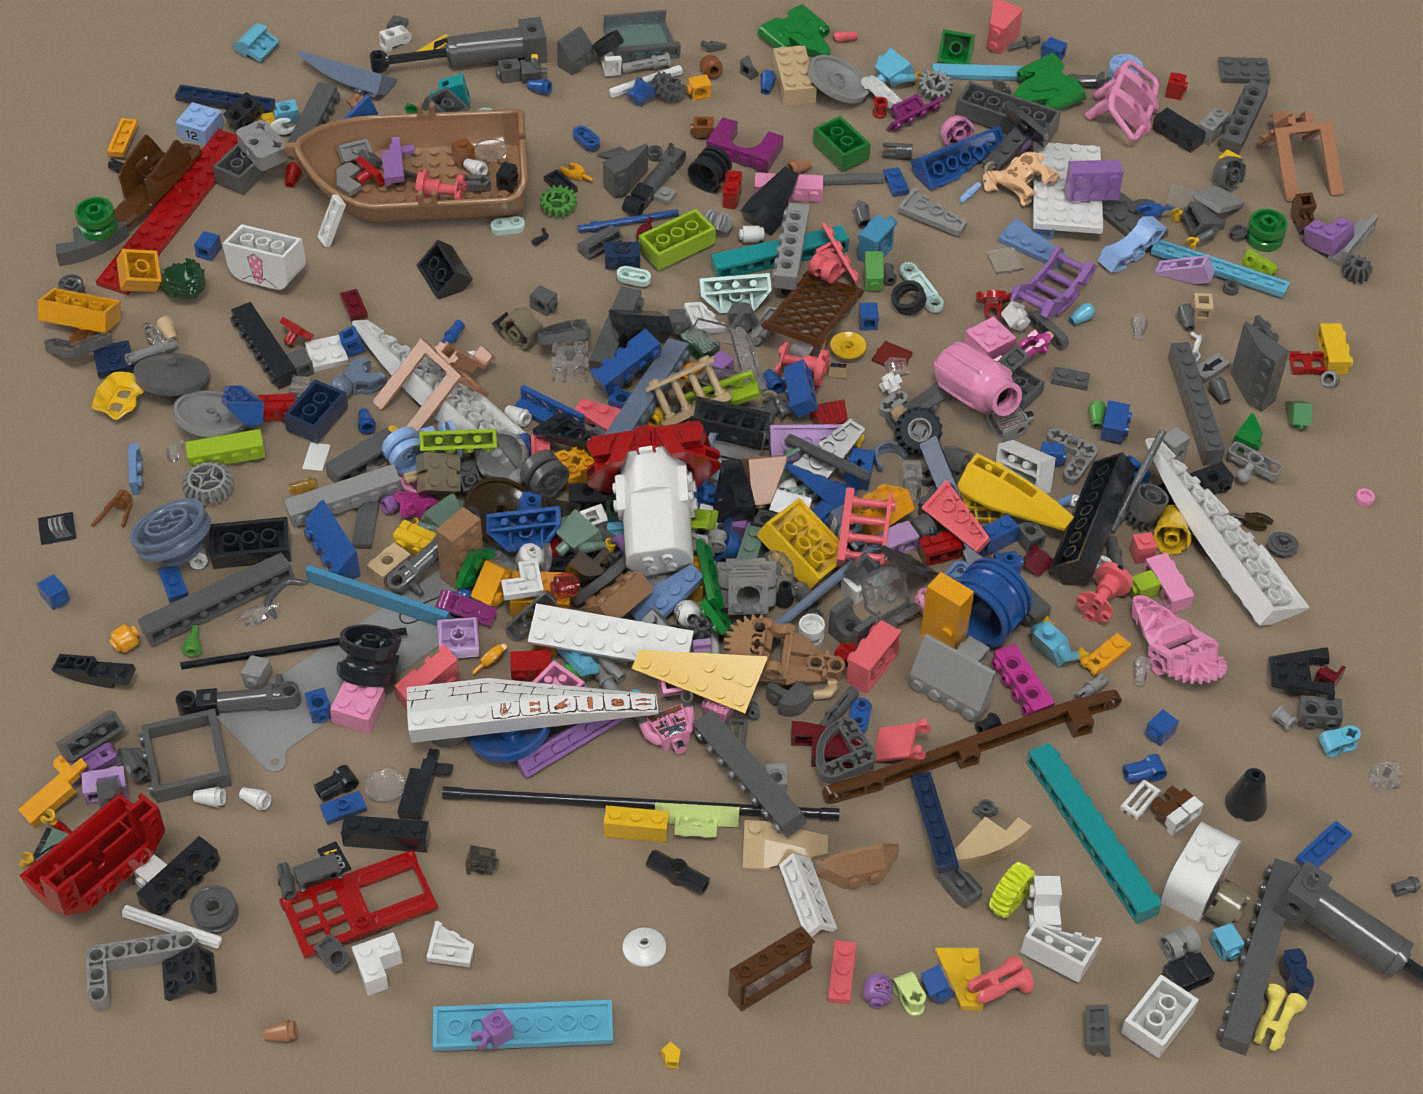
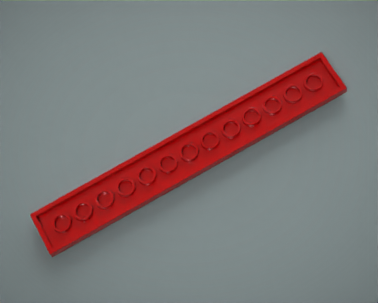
M218 129L203 147L196 161L169 189L122 249L157 251L159 257L216 185L213 166L238 143L237 135ZM120 250L97 278L96 284L99 287L128 296L131 291H122L120 288L117 257L121 252Z

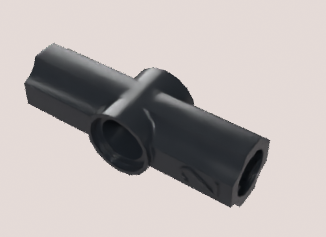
M656 849L652 850L646 861V867L667 877L672 885H682L699 895L704 894L710 883L709 877L688 867L683 859H673Z

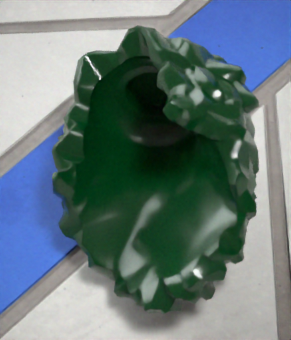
M185 258L186 263H173L171 267L169 266L164 269L160 285L161 288L167 291L168 296L190 300L191 298H197L199 293L204 290L206 282L205 270L201 269L200 263H196L195 259Z

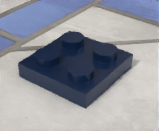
M129 340L112 343L93 351L99 378L106 377L114 372L134 371V364L128 365L124 357L125 354L131 353Z

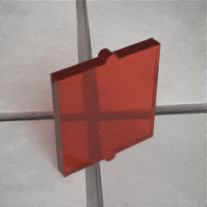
M885 340L882 346L877 348V352L871 361L900 373L903 367L908 365L913 352Z

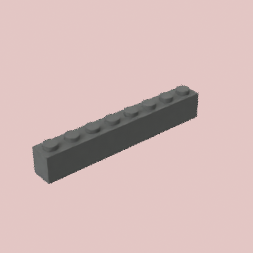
M1189 342L1171 343L1168 360L1202 464L1206 466L1222 462L1225 448Z
M282 553L274 555L139 618L138 622L141 631L151 646L157 645L191 629L193 625H199L271 591L277 585L294 579L292 566Z
M713 709L692 723L696 729L694 734L700 742L704 741L706 743L705 747L711 755L716 754V760L720 766L728 768L727 773L731 779L739 781L738 786L744 794L747 792L750 794L749 799L756 807L759 805L762 808L760 811L767 820L771 818L773 821L771 824L778 833L783 832L788 838L807 824L802 811Z

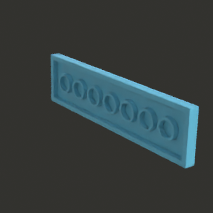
M612 1000L433 1007V1051L477 1050V1044L482 1042V1040L477 1039L472 1042V1033L482 1031L481 1020L499 1008L513 1024L514 1037L497 1049L613 1044ZM488 1042L485 1049H494V1047Z

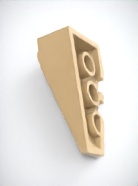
M745 820L742 870H770L771 867L781 864L792 853L810 857L811 860L828 856V835L799 829L787 838L783 832L778 833L771 824L772 822Z

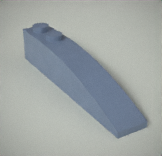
M300 50L297 52L309 64L325 75L348 86L355 87L354 91L364 93V90L368 91V95L378 98V95L385 96L397 81L395 78Z

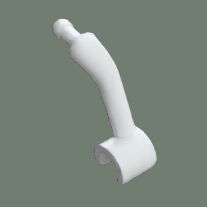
M1191 332L1190 335L1196 338L1192 353L1196 364H1199L1201 354L1198 351L1202 335L1198 336Z

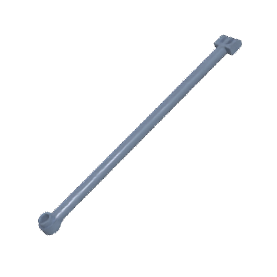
M868 543L867 547L861 552L880 554L882 552V544ZM853 559L775 622L778 624H788L847 576L844 571Z

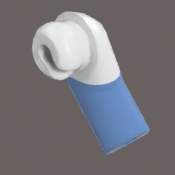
M1068 494L1056 502L1063 508L1066 506L1075 507L1079 496Z

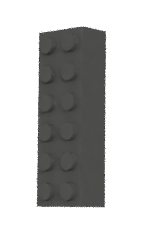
M971 81L968 82L957 99L955 115L963 116L970 121L991 128L1000 126L1001 130L1008 134L1015 128V125L1006 119L1005 105L1009 101L1048 131V143L1059 127L1061 111Z

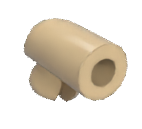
M835 678L828 679L824 689L814 690L813 700L832 698L838 691V681Z

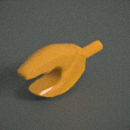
M569 163L570 169L562 166L559 167V170L570 179L581 181L584 178L591 182L594 180V178L586 175V170L580 164Z
M503 643L489 650L481 658V663L472 671V674L476 675L483 667L488 668L495 663L504 653L507 645Z

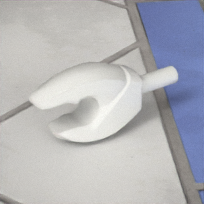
M279 118L270 124L279 135H288L295 128V126H289L288 128L283 126V124L291 121L289 118Z

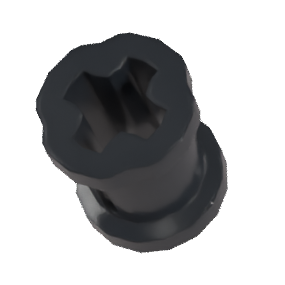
M990 712L987 718L977 721L974 726L977 733H981L1000 726L1002 723L995 713Z

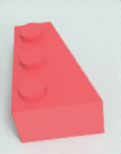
M444 644L439 647L440 651L432 658L428 656L424 660L426 663L417 671L413 669L394 685L396 698L406 710L407 687L460 681L457 658Z

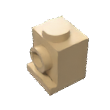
M1194 293L1192 300L1194 321H1211L1214 309L1212 294Z

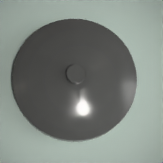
M161 353L139 361L134 367V380L140 388L150 393L165 396L186 395L202 389L208 383L209 369L203 361L196 357L180 353Z

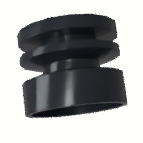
M707 146L689 165L687 169L689 179L700 190L706 192L714 191L725 179L726 172L732 170L730 157L718 147Z

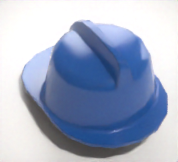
M730 517L725 520L722 530L727 533V540L725 541L726 550L715 554L714 560L716 562H719L721 559H736L742 542L740 536L732 530L733 522Z

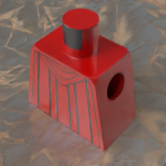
M845 400L818 404V410L810 413V420L814 425L844 424L848 421Z

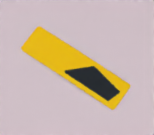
M445 34L416 52L439 49L445 46L448 35Z

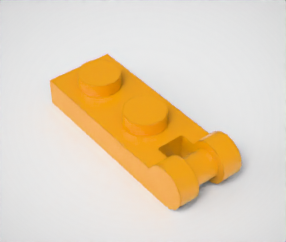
M1116 633L1089 656H1085L1081 660L1080 665L1085 669L1088 668L1090 673L1097 677L1131 649L1132 644Z

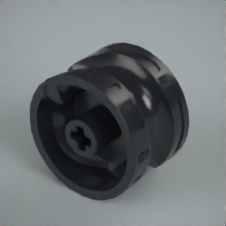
M361 624L344 628L340 633L339 646L347 653V656L343 661L337 662V675L346 682L365 687H380L393 683L397 678L399 655H396L401 645L400 635L391 629L377 625Z

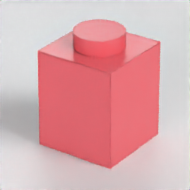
M1151 532L1132 536L1129 550L1135 564L1145 563L1146 558L1155 556L1157 545Z

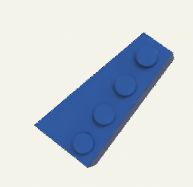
M646 329L628 341V347H622L615 351L612 359L606 358L601 362L602 366L599 369L594 367L590 370L594 384L608 398L611 394H614L616 388L621 389L625 383L631 382L634 375L639 370H644L651 359H655L660 355L662 350L660 342Z

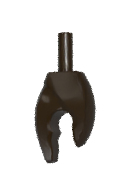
M1247 512L1245 516L1231 513L1232 517L1242 520V525L1253 531H1264L1267 529V525L1263 523L1273 524L1274 522L1272 518L1259 512Z

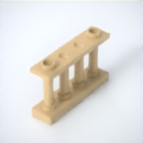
M709 355L698 359L699 363L661 380L656 378L648 382L649 385L646 387V391L654 390L665 413L664 419L661 422L662 425L677 424L690 418V416H694L695 405L691 406V404H688L677 378L687 374L697 397L708 398L704 395L694 373L699 368L704 367L715 390V396L709 399L721 402L732 399L733 395L730 389L726 391L722 389L710 364L715 361L714 356L709 357ZM671 383L682 406L680 412L674 413V411H671L660 386Z

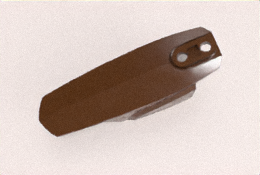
M144 135L130 153L118 174L124 200L114 210L117 222L126 221L128 228L146 213L192 166L202 152L200 146L189 143L181 144L178 140H174L165 153L149 135Z

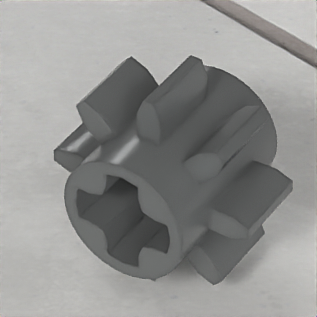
M699 615L697 619L691 618L689 621L690 625L686 630L694 631V639H702L703 637L708 638L710 636V631L713 627L710 625L709 619Z

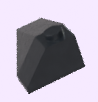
M722 460L713 503V510L718 511L717 523H724L728 517L732 519V522L754 520L756 505L741 460Z

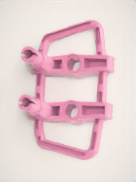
M1129 59L1115 70L1112 80L1094 91L1093 94L1097 100H1101L1103 97L1105 99L1087 110L1085 116L1088 120H1092L1098 115L1109 111L1127 138L1131 141H1137L1141 135H1146L1150 132L1152 127L1150 118L1158 112L1160 107L1157 99L1159 82L1153 74L1134 60ZM1132 67L1141 75L1150 80L1153 85L1152 89L1148 82L1144 81L1139 75H1137L1135 72L1128 68ZM1124 120L1127 121L1136 130L1134 134L1131 132V130L1124 122Z

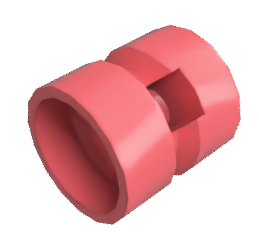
M820 253L812 257L808 266L809 274L817 278L821 277L822 280L828 283H833L841 270L840 262L833 259L828 260V257Z

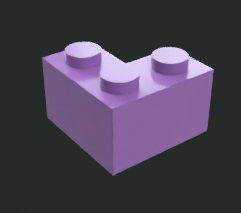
M1341 217L1330 225L1314 220L1304 228V245L1332 257L1354 238V223Z

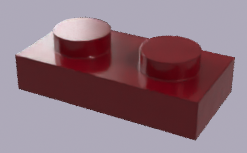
M357 289L340 293V298L351 322L368 317L367 310Z

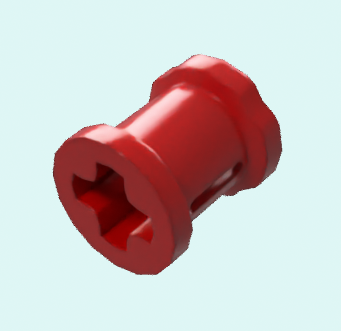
M876 97L873 100L875 108L872 114L875 118L883 119L887 116L886 106L888 101L885 97Z

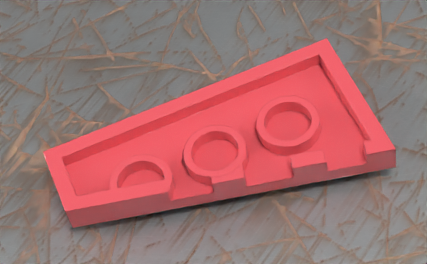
M948 480L921 507L924 512L977 554L991 540Z

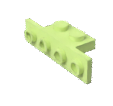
M655 802V810L669 811V824H675L674 835L683 837L701 836L703 838L717 837V826L738 827L739 807Z

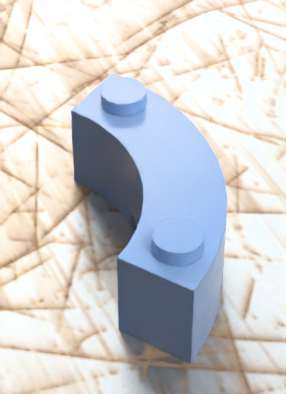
M1142 216L1136 227L1126 237L1113 245L1105 246L1100 253L1098 261L1111 273L1126 269L1127 264L1132 261L1136 263L1146 254L1145 250L1151 244L1154 246L1165 232L1166 227L1153 216Z

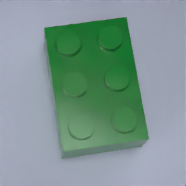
M842 116L814 127L813 144L842 171L869 159L871 143Z

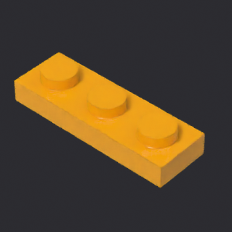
M120 119L107 149L108 156L125 157L138 127L137 119Z

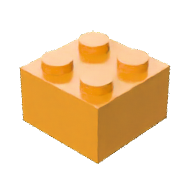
M121 250L117 257L121 290L156 292L162 282L157 251Z

